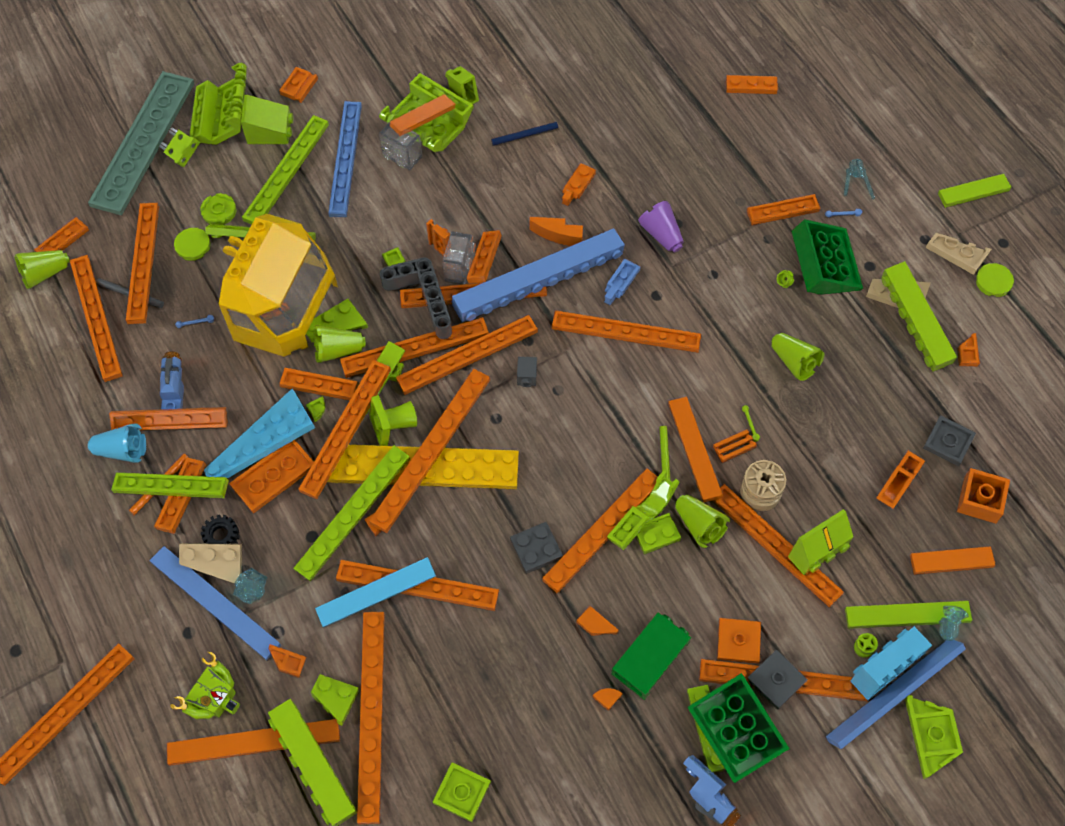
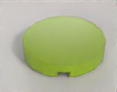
M222 193L207 197L200 207L203 219L209 224L225 225L235 217L237 212L236 204L232 197Z
M199 228L183 230L174 241L176 253L187 261L201 259L210 250L211 246L208 234H205V231Z
M989 263L982 266L976 276L977 287L988 296L1002 297L1007 295L1014 284V278L1010 270L997 263Z

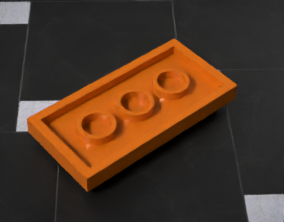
M293 440L264 457L230 482L229 485L254 514L305 476L314 461Z

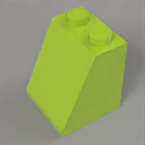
M244 95L241 125L247 144H288L289 137H292L290 125L294 121L293 113H290L289 106Z

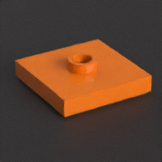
M719 618L717 660L759 664L761 622Z

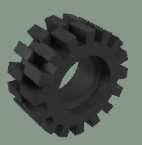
M219 514L216 519L213 516L210 517V522L206 520V526L202 525L201 529L203 532H201L204 544H238L237 539H240L238 534L240 532L231 517L228 518L227 515L221 517ZM225 528L228 530V534L224 539L215 540L213 538V534L217 529Z

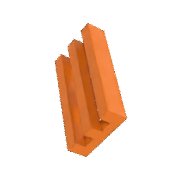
M748 429L713 444V448L722 463L757 446L756 442H753L752 436L749 435ZM747 442L749 443V445L744 446L736 451H733L724 456L722 455L723 453L733 450Z

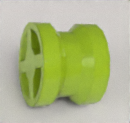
M870 633L861 634L854 643L855 653L862 658L870 657L878 647L876 637Z

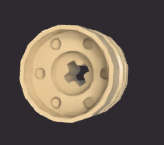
M760 460L752 463L747 468L741 484L740 494L742 500L753 510H771L779 503L784 492L787 480L785 472L773 461Z

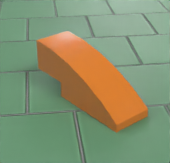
M530 217V230L552 242L573 246L582 242L583 225H565V218Z
M908 450L876 499L894 509L924 465L925 460Z

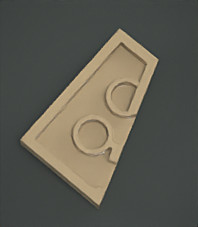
M935 233L926 246L930 251L973 275L992 250L986 247L985 249L975 247L976 244L973 243L963 244L956 238Z
M179 544L180 565L238 585L242 584V544Z

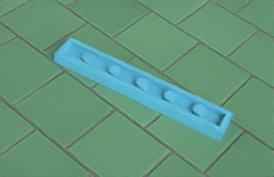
M427 557L315 609L322 627H327L437 576Z

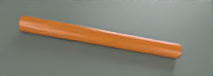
M183 454L163 475H174L183 466L188 456ZM144 494L129 509V512L135 516L154 495Z

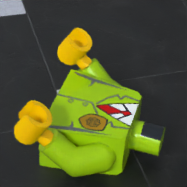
M208 652L212 656L211 661L206 662L202 658V662L211 665V668L207 666L185 699L181 696L174 697L180 701V705L176 707L171 704L172 709H182L183 713L194 719H210L213 716L220 717L224 710L231 714L236 713L240 703L232 699L236 693L233 689L234 681L229 670L220 661H216V656L212 652Z

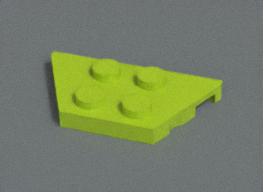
M908 695L905 698V703L923 779H927L961 755L963 749L952 709L943 706L939 707L935 703L924 702L913 698L912 695Z

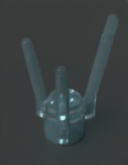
M861 159L850 161L849 168L846 169L847 176L844 196H847L850 176L852 175L855 178H864L869 194L874 200L875 196L866 175L863 161Z

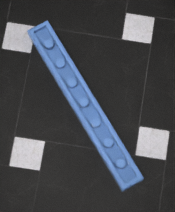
M344 101L328 212L329 217H347L362 109L361 102Z
M165 546L150 559V562L266 661L272 656L268 649L269 645L281 646L276 639L195 571L180 565L179 558Z
M951 638L947 639L826 736L828 742L839 749L844 748L966 649L964 644Z

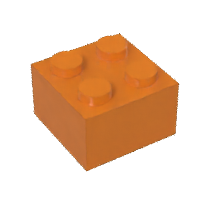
M970 468L963 480L957 512L996 524L1004 514L1010 479Z

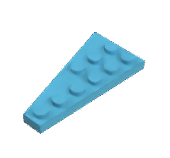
M293 388L204 469L206 477L229 478L315 428Z

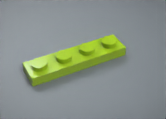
M708 685L687 689L690 705L710 693ZM695 721L707 768L713 773L725 771L726 769Z

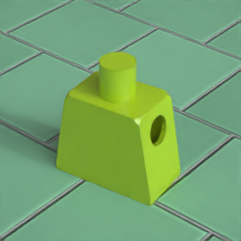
M461 66L454 70L449 69L446 72L445 77L448 80L451 92L471 104L479 101L475 76Z

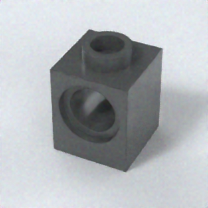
M518 357L517 385L522 387L536 386L537 357Z

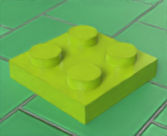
M452 762L432 803L467 821L473 822L491 784V780Z

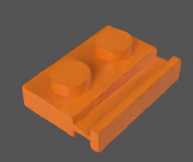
M295 67L280 88V95L302 103L317 82V74L313 75L309 71Z
M432 219L426 223L429 244H434V248L447 259L452 255L450 233L446 228H442L438 224L434 225Z

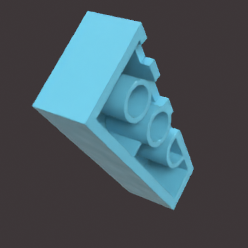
M915 626L909 631L904 629L897 635L898 639L896 641H889L882 648L883 651L879 654L877 652L874 653L866 664H861L853 671L855 675L850 681L867 700L912 665L932 646Z

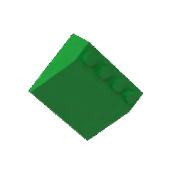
M804 219L791 231L807 292L823 295L861 291L863 289L846 228Z
M742 673L687 707L734 783L790 750Z

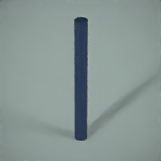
M553 122L493 138L491 143L494 146L558 128V124Z

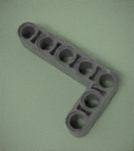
M425 257L384 267L380 271L382 287L388 291L420 284L437 337L447 339L451 336L450 316L430 259Z

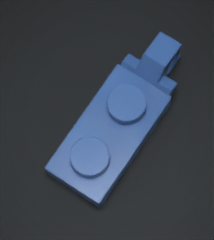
M626 259L622 261L607 283L605 303L611 305L616 297L620 298L623 296L640 271V266Z

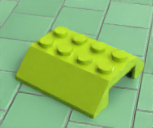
M237 63L232 66V69L236 71L235 78L219 87L209 80L196 86L189 137H194L200 143L217 145L241 132V116L247 79L246 64Z
M419 73L409 83L410 93L391 112L387 105L381 111L379 118L390 124V121L445 94L455 103V109L406 133L407 136L417 142H422L425 147L433 152L443 151L464 130L474 105Z

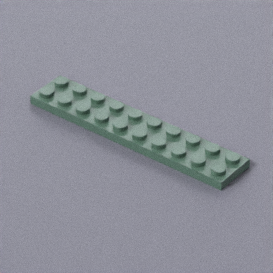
M162 71L88 202L90 207L123 215L194 86L193 79Z

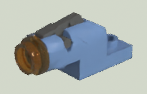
M174 351L166 352L161 361V409H182L183 406L182 359L180 354Z
M694 755L689 756L683 764L687 766L686 770L690 775L700 778L689 791L696 801L695 808L718 824L734 826L741 815L725 794H720L726 784Z

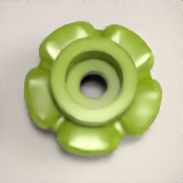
M783 270L777 275V283L783 288H788L794 282L791 271Z

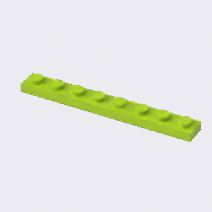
M315 115L312 116L242 216L244 222L252 225L256 217L269 213L328 128L329 123L327 120Z
M393 445L296 564L294 570L311 582L408 462L410 456Z

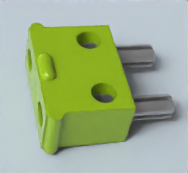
M171 128L172 131L169 130V133L174 137L168 145L162 142L160 147L165 150L163 153L175 160L176 164L185 167L199 146L200 141L194 137H189L179 129L177 131Z

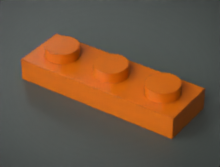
M726 76V93L777 94L778 91L777 77Z

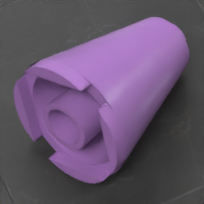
M662 201L654 205L652 211L648 212L647 210L638 219V222L666 250L675 253L683 247L684 240L670 204L667 201Z

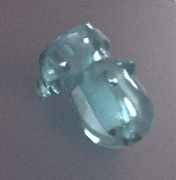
M943 606L944 617L939 621V634L944 640L952 641L959 635L961 620L969 616L960 607Z

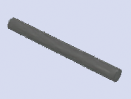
M101 278L96 282L99 286L129 296L128 288ZM149 296L148 304L163 308V301Z

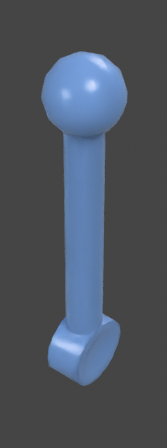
M856 209L855 211L844 212L826 211L825 216L828 218L835 215L855 214V216H861L862 210Z
M208 315L207 318L186 322L177 321L175 325L177 328H181L184 325L206 321L212 323L214 322V316Z

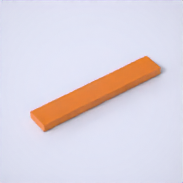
M687 396L668 401L703 503L722 498L720 486Z
M226 407L111 411L109 413L111 430L129 424H139L142 428L139 430L222 428L228 426Z

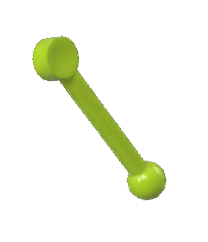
M744 405L742 406V411L745 412L753 434V441L757 442L760 439V435L755 431L748 412L749 407Z

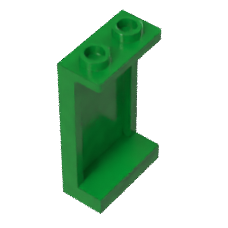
M658 612L612 668L611 675L645 700L650 694V690L685 646H688L691 637L689 632L683 627L678 628L673 624L670 617L665 614L661 615Z

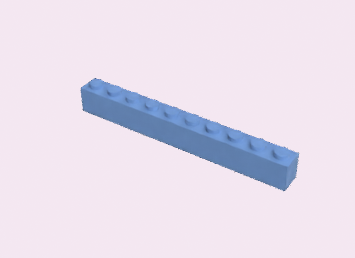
M613 228L453 295L452 306L462 323L474 320L477 316L488 314L495 308L504 307L514 300H521L531 292L537 293L543 287L554 286L561 280L570 279L575 274L587 272L594 266H601L608 260L619 258L623 255L625 244Z

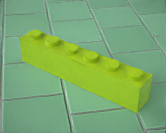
M904 261L885 269L881 278L882 283L889 289L890 298L893 303L897 304L899 315L902 319H905L907 330L910 335L914 336L916 347L919 351H922L927 367H930L934 372L953 364L957 356L906 262Z
M289 699L269 711L270 719L268 722L274 731L278 730L280 733L279 742L284 750L288 748L292 754L289 759L295 768L299 767L302 775H300V779L305 787L310 786L313 791L310 796L315 805H321L324 811L321 815L326 824L338 826L357 814V810L294 701Z

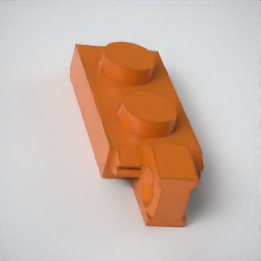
M580 163L562 191L564 194L562 196V204L569 206L573 198L579 199L595 176V169Z

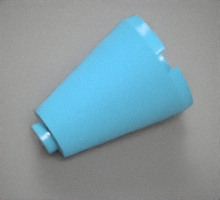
M129 424L92 436L88 441V449L93 455L137 463L142 460L140 457L145 455L146 437L145 434H141L139 429L142 428L139 424Z

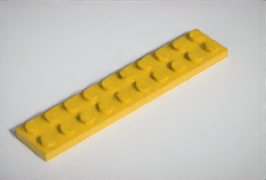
M348 445L327 482L362 484L393 446ZM396 446L409 455L410 459L389 485L396 483L420 447ZM444 448L419 486L517 489L519 451Z

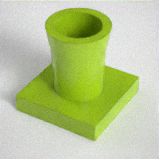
M379 395L371 397L369 418L379 446H388L390 430L417 427V416L411 401L384 410Z

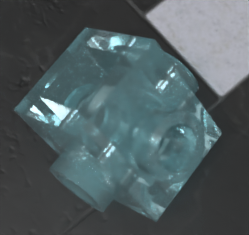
M253 568L246 570L236 579L233 595L248 604L253 603L257 599L260 600L265 593L264 586L268 577Z

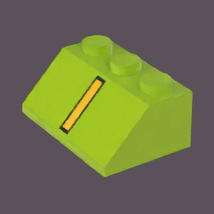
M844 509L798 538L788 558L803 575L810 571L814 573L821 567L823 562L829 563L836 557L837 553L840 552L842 554L851 547L850 542L854 536L846 511Z

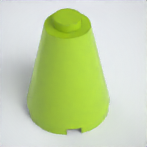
M62 250L18 253L14 256L17 269L21 273L22 281L27 289L68 267L67 264L70 263L67 253H63Z
M315 325L314 346L316 348V362L322 363L362 352V348L366 346L365 337H362L361 333Z
M785 333L776 334L772 338L771 347L794 377L800 381L810 378L815 373L813 369L816 365L820 367L823 362L824 352L816 346Z
M682 495L677 499L675 508L700 547L707 548L706 544L710 542L715 544L721 539L728 529L726 523H730V519L725 514L691 495Z

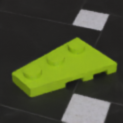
M346 299L315 317L306 336L311 343L314 342L315 325L352 331L358 328L366 329L368 324L351 301Z

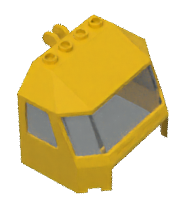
M271 214L258 216L255 218L243 241L238 237H229L228 242L233 246L239 247L238 250L227 245L223 248V252L234 257L222 280L219 307L233 341L285 357L290 355L292 351L308 347L305 335L331 283L335 287H338L325 253L303 228L302 224Z

